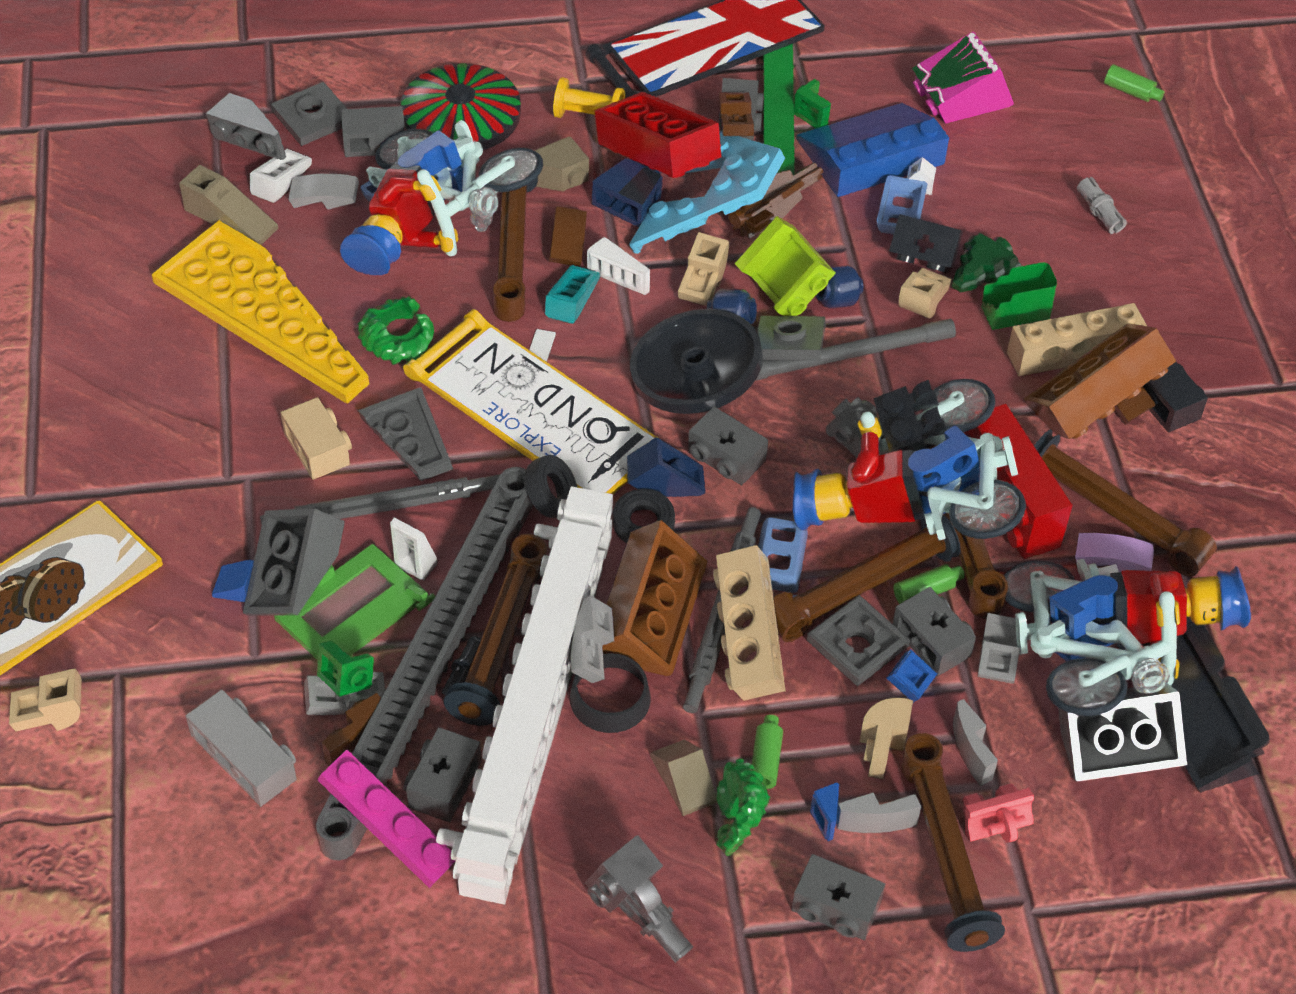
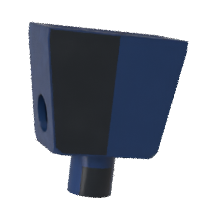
M624 159L593 181L592 205L640 227L650 207L661 199L662 172L650 169L648 166L631 159Z

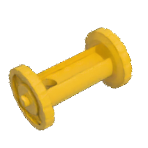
M561 77L554 96V117L562 118L565 110L595 115L594 110L625 99L624 88L617 87L614 95L610 96L569 88L568 78Z

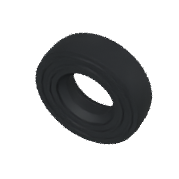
M546 455L532 461L525 472L526 490L534 507L548 518H557L561 499L567 500L571 486L577 487L575 477L568 465L557 456ZM547 476L550 477L555 485L557 498L548 487Z
M636 489L627 492L619 498L613 509L614 530L625 543L628 542L631 531L642 528L635 525L630 519L631 515L637 510L652 511L656 514L657 521L662 520L672 530L675 526V511L671 501L665 495L655 490Z

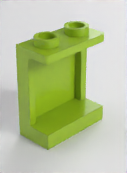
M778 216L775 217L735 262V265L741 272L751 276L774 302L776 312L783 316H798L804 312L807 304L818 292L828 285L829 280L836 274L794 225Z

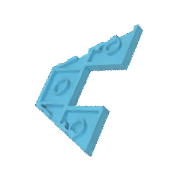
M719 131L722 157L711 161L706 167L694 168L685 172L690 173L721 168L712 181L704 197H687L676 201H659L654 203L629 244L634 254L640 253L644 244L660 237L667 241L679 233H686L706 224L708 217L715 213L723 211L727 215L742 206L750 205L763 199L785 159L780 148L739 136H723L722 131Z

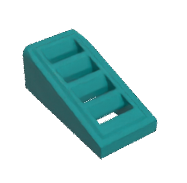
M570 265L546 295L545 315L549 318L573 324L581 314L599 281L600 273Z

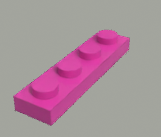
M348 750L341 754L317 779L428 888H431L455 863L456 860L451 859L452 850L447 845L438 844L436 842L437 836Z

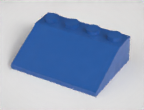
M900 103L797 134L796 140L811 161L816 162L817 166L823 169L821 175L834 194L840 197L885 183L887 176L905 177L908 175L909 166L922 157L934 167L944 165L949 136L934 117L904 103Z

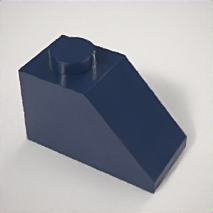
M657 437L627 456L628 483L636 489L655 490L666 497L701 496L706 493L703 466Z

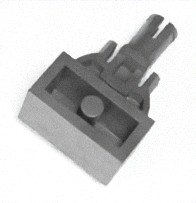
M636 835L604 861L585 882L589 888L588 894L598 907H605L609 914L619 906L630 919L640 925L642 928L640 933L643 937L646 934L649 937L653 935L676 963L694 946L671 920L673 917L671 913L674 910L671 906L667 908L664 905L657 889L650 881L663 867L662 863L643 840Z

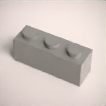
M220 690L186 715L190 735L260 807L297 780L294 768L296 759L291 750L286 745L282 744L279 746L273 741L272 734L266 725L261 721L255 723L249 717V712L245 705L237 697L231 699L223 690Z

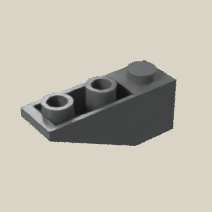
M229 93L206 113L210 124V131L214 138L276 159L284 160L286 158L279 132L252 100Z

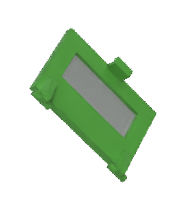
M371 544L334 571V567L331 565L298 615H275L274 619L317 660L319 643L330 640L350 657H353L355 652L414 608H417L418 611L424 609L433 602L436 596L433 593L428 595L427 591L374 544Z

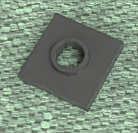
M324 82L271 103L272 112L301 146L342 129V110L347 109ZM312 105L320 106V110L317 112H306L308 110H313Z
M761 316L757 333L761 342L763 360H821L826 327L825 317Z
M860 595L807 634V641L856 686L862 684L897 657L910 644V639ZM851 637H861L867 640L870 646L864 649V653L853 652L854 648L846 643V640Z

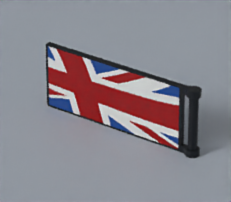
M720 0L604 45L592 44L586 50V57L590 62L597 64L615 88H624L625 98L640 92L658 97L824 32L825 25L802 0ZM611 54L641 91L632 90L605 56Z

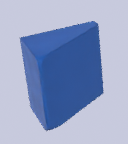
M254 560L223 565L212 592V597L245 602Z
M839 783L814 791L812 796L810 813L827 841L833 840Z

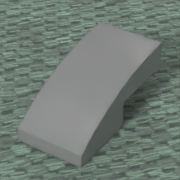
M312 174L294 177L288 200L294 208L321 201L327 210L356 202L359 180L356 176L343 174Z
M588 596L582 603L575 624L571 647V672L591 683H595L605 679L602 645L614 642L613 616L611 607L593 596Z
M991 613L987 614L977 677L1014 684L1020 648L1017 647L1015 618Z
M373 672L372 686L369 689L340 697L318 676L307 675L304 682L306 715H342L358 700L367 699L375 693H378L382 698L385 692L383 672Z
M962 699L957 702L953 718L954 736L965 765L978 784L983 786L993 780L998 759L982 742L986 724L968 703Z
M873 792L838 803L836 827L840 830L859 833H882L917 826L921 805L915 794L879 805Z

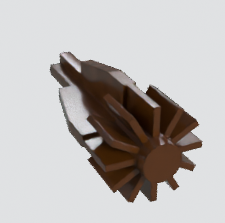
M813 162L793 175L791 170L777 173L763 199L750 205L742 206L738 210L729 213L727 220L734 226V231L740 228L742 237L747 235L748 239L765 230L776 216L782 219L803 198L800 191L822 179L823 169L818 167L816 162Z

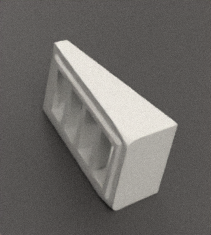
M289 149L284 150L286 154L284 160L272 158L250 173L251 194L272 203L276 202L291 187L292 179L301 176L311 166L312 159Z
M603 237L587 250V269L600 273V277L643 295L649 293L650 269L609 239Z
M394 518L390 522L394 562L403 571L424 581L437 566V557L424 533Z

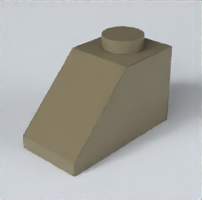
M571 136L534 150L543 159V168L538 176L536 187L563 192L589 181V158ZM519 156L532 161L537 166V161L532 156Z

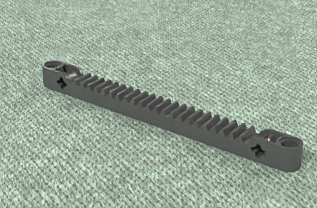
M522 467L508 468L499 476L352 753L385 787L387 786V780H391L393 777L394 767L399 765L400 755L405 753L406 743L411 742L412 732L417 730L418 720L424 716V708L429 707L430 697L435 695L436 685L441 683L443 672H447L448 662L452 661L454 657V650H458L460 639H464L466 627H470L472 616L475 617L477 606H481L483 594H487L489 583L492 584L494 573H498L499 564L504 561L505 551H509L512 538L515 539L518 536L533 507L525 486L526 469ZM330 794L317 819L316 828L321 852L327 858L339 861L347 859L354 854L367 828L340 801ZM334 832H345L340 836H330Z

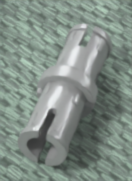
M1093 177L1083 179L1078 184L1077 191L1088 202L1090 212L1094 216H1098L1109 233H1118L1124 229L1127 221L1115 208L1112 197L1101 190Z

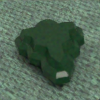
M978 233L977 235H972L963 245L964 253L960 256L961 266L955 272L952 287L960 293L973 290L983 283L997 282L998 277L1009 275L1012 268L1022 265L1013 253L1011 244L1002 237L991 239Z

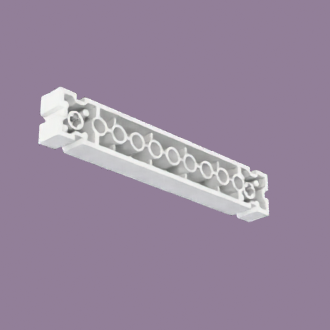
M571 486L567 500L561 499L557 515V519L560 520L559 527L536 524L534 535L541 539L549 540V548L552 549L550 556L544 555L541 562L540 576L543 577L541 585L535 584L533 587L531 605L534 607L532 614L526 613L523 619L521 633L525 636L522 644L516 643L514 648L512 665H515L513 674L507 673L502 691V695L506 696L504 704L497 705L494 712L493 727L496 728L494 736H488L484 744L483 759L486 760L483 770L477 769L474 776L472 791L476 792L473 803L467 802L464 808L462 825L466 826V829L462 833L440 828L436 837L438 844L452 847L451 859L456 860L453 879H458L459 895L504 905L506 903L513 879L514 866L518 862L573 673L571 672V647L576 620L584 599L588 596L595 597L602 573V564L604 559H606L611 542L612 520L610 518L612 515L613 494Z

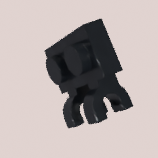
M929 380L917 384L913 388L912 393H909L907 387L904 386L873 398L889 452L899 450H913L915 452L926 448L924 439L942 435L947 431L945 421L941 418L939 409L936 407L939 406V403ZM930 409L922 414L920 420L917 419V411Z

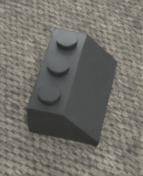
M1167 683L1127 688L1123 701L1116 708L1100 715L1078 716L1058 708L1061 736L1075 781L1187 765L1179 692ZM1119 690L1105 691L1095 696L1094 700L1089 703L1080 701L1079 695L1059 699L1077 708H1097L1111 702Z

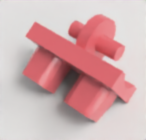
M1011 783L1000 786L995 791V797L984 800L978 793L964 796L965 835L970 842L1001 834L1003 840L1007 843L1016 841L1018 837L1017 829L1034 823L1031 807L1034 801V794L1029 788L1019 791Z

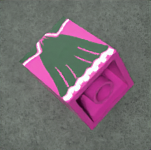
M974 31L912 68L916 80L912 83L920 97L926 95L928 99L925 102L933 116L939 114L945 124L1004 109L1014 104L1001 68Z

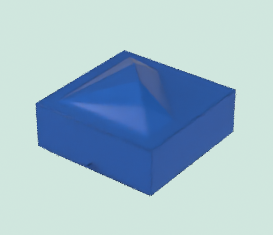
M910 649L904 653L886 679L907 698L913 700L914 703L920 699L937 673Z

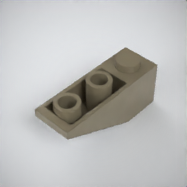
M198 165L179 183L184 210L211 224H215L220 220L260 245L278 229V224L230 181L202 165Z

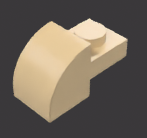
M698 232L688 257V267L678 290V298L707 306L708 301L713 297L716 287L721 284L728 258L729 240Z
M921 268L918 273L913 272L901 287L899 307L924 317L932 318L935 315L937 304L949 290L951 279Z
M74 668L40 676L39 686L11 692L9 725L15 731L46 724H52L59 731L73 725L79 719L81 709L82 679L79 672Z
M906 698L885 699L873 705L866 713L859 742L866 743L864 761L871 762L869 777L883 779L889 748L904 751L913 700Z

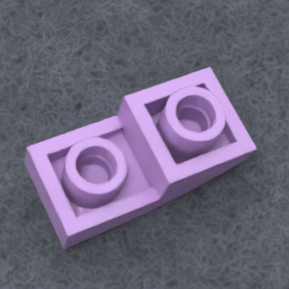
M1079 533L1075 558L1076 562L1077 560L1084 559L1086 564L1095 563L1097 566L1116 564L1119 572L1122 570L1151 571L1154 546L1151 543L1127 536L1106 533Z

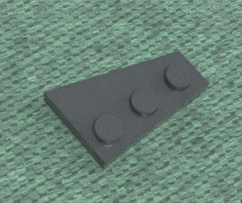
M421 387L358 410L361 419L420 481L453 469Z

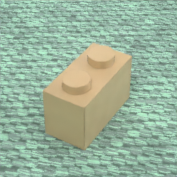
M318 397L281 412L284 435L312 480L350 465L348 450L352 449L351 441L344 430L339 431L337 428V420L331 408L325 409Z

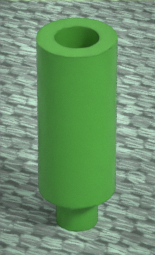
M1114 64L1108 70L1104 84L1146 102H1149L1150 99L1160 102L1165 93L1164 90L1156 87L1157 82Z
M947 564L894 583L893 590L898 603L901 604L928 587H931L937 595L954 589L956 581L964 579L965 575L961 566L958 565L950 568Z
M766 715L764 723L757 726L751 763L755 767L756 772L764 777L762 783L766 786V789L773 788L777 784L783 739V729L778 726L779 718L775 715Z

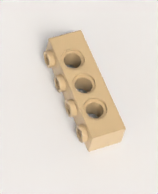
M1135 303L1017 325L1012 328L1007 354L1018 376L1064 368L1071 365L1127 323L1147 325Z
M757 545L716 555L718 569H714L713 576L716 587L721 593V601L717 603L720 620L725 626V634L721 636L723 651L729 660V668L725 670L729 689L734 690L744 701L786 691L768 558ZM748 586L743 594L738 595L741 588ZM753 618L749 626L742 628L746 620ZM757 651L756 656L751 661L745 662L749 654Z

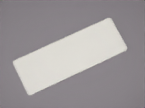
M537 329L530 351L547 362L556 332Z

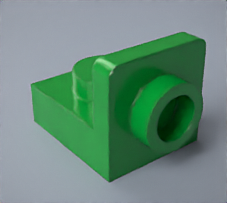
M813 79L806 85L800 86L794 96V115L814 128L828 125L831 102L818 95L820 81L817 79Z
M332 640L319 643L317 676L339 697L369 689L372 686L374 657L369 653L350 657Z

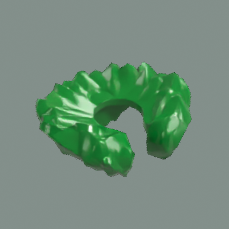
M404 296L400 299H387L385 303L376 306L374 309L369 308L357 324L359 325L358 338L361 340L363 347L367 351L373 352L377 358L390 360L392 365L399 363L403 359L406 361L416 360L424 354L433 339L434 326L430 317L426 314H417L420 304L410 296ZM416 315L417 324L407 334L394 336L387 331V326L390 322L396 319H412Z
M737 759L736 763H726L723 779L719 781V786L717 787L716 798L721 814L729 819L735 818L732 824L721 826L717 832L718 840L716 846L725 856L732 855L738 850V847L742 846L745 838L751 836L750 829L759 825L762 816L766 813L765 808L770 800L766 786L762 783L764 777L756 772L752 764L745 763L743 759Z

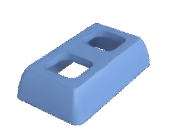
M887 176L877 216V227L881 233L894 235L897 223L888 221L890 218L898 219L899 214L917 219L921 218L928 185L925 181ZM895 197L912 199L913 206L911 208L893 205V199Z
M767 518L762 524L758 547L768 558L770 554L787 556L791 559L790 567L787 570L769 568L772 590L796 593L799 590L808 530H800L796 526L795 521ZM772 530L795 532V538L792 542L774 540L772 538Z

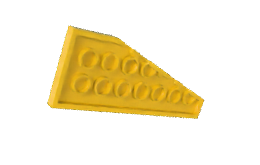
M218 220L152 274L154 284L344 403L348 404L369 385L367 373L348 350H344L337 341V336L331 329H327L322 322V317L297 286L294 287L281 266H277L274 263L269 251L222 221Z

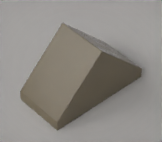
M681 740L650 753L654 765L682 816L717 803L716 793L701 748L686 740Z

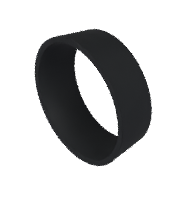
M614 653L603 654L604 668L626 670L642 682L644 690L640 699L632 707L620 712L607 713L595 710L588 706L580 697L577 685L582 677L575 674L570 693V705L577 719L595 731L604 733L626 731L640 723L649 710L651 695L647 677L642 667L631 658Z

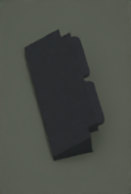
M1187 617V631L1183 635L1177 636L1176 658L1179 661L1178 678H1174L1171 686L1179 692L1187 762L1185 767L1201 793L1258 775L1259 772L1251 758L1265 754L1262 748L1269 744L1270 735L1238 681L1231 676L1221 679L1217 673L1225 667V660L1205 626L1196 625L1191 621L1190 617ZM1143 643L1141 645L1143 647L1150 646V643ZM1118 646L1119 649L1126 650L1123 646ZM1133 673L1139 686L1160 684L1157 678L1151 682H1141L1136 673Z

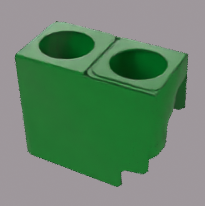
M1042 262L1014 267L1010 270L1009 275L1000 276L997 282L984 286L981 307L992 330L1050 319L1057 287V279L1051 266L1048 263Z

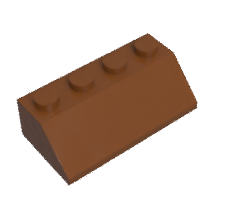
M1127 323L1025 397L1024 401L1056 435L1059 434L1067 439H1075L1085 434L1089 429L1088 426L1095 420L1111 415L1115 411V406L1121 401L1138 395L1142 390L1141 387L1147 382L1164 376L1168 372V367L1175 363L1176 359L1157 328Z
M662 520L631 531L606 604L612 608L614 642L602 645V650L604 654L614 653L627 656L637 662L644 671L670 676L673 674L708 561Z

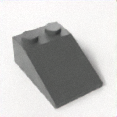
M315 508L266 510L243 614L248 616L298 615L337 558L345 521Z

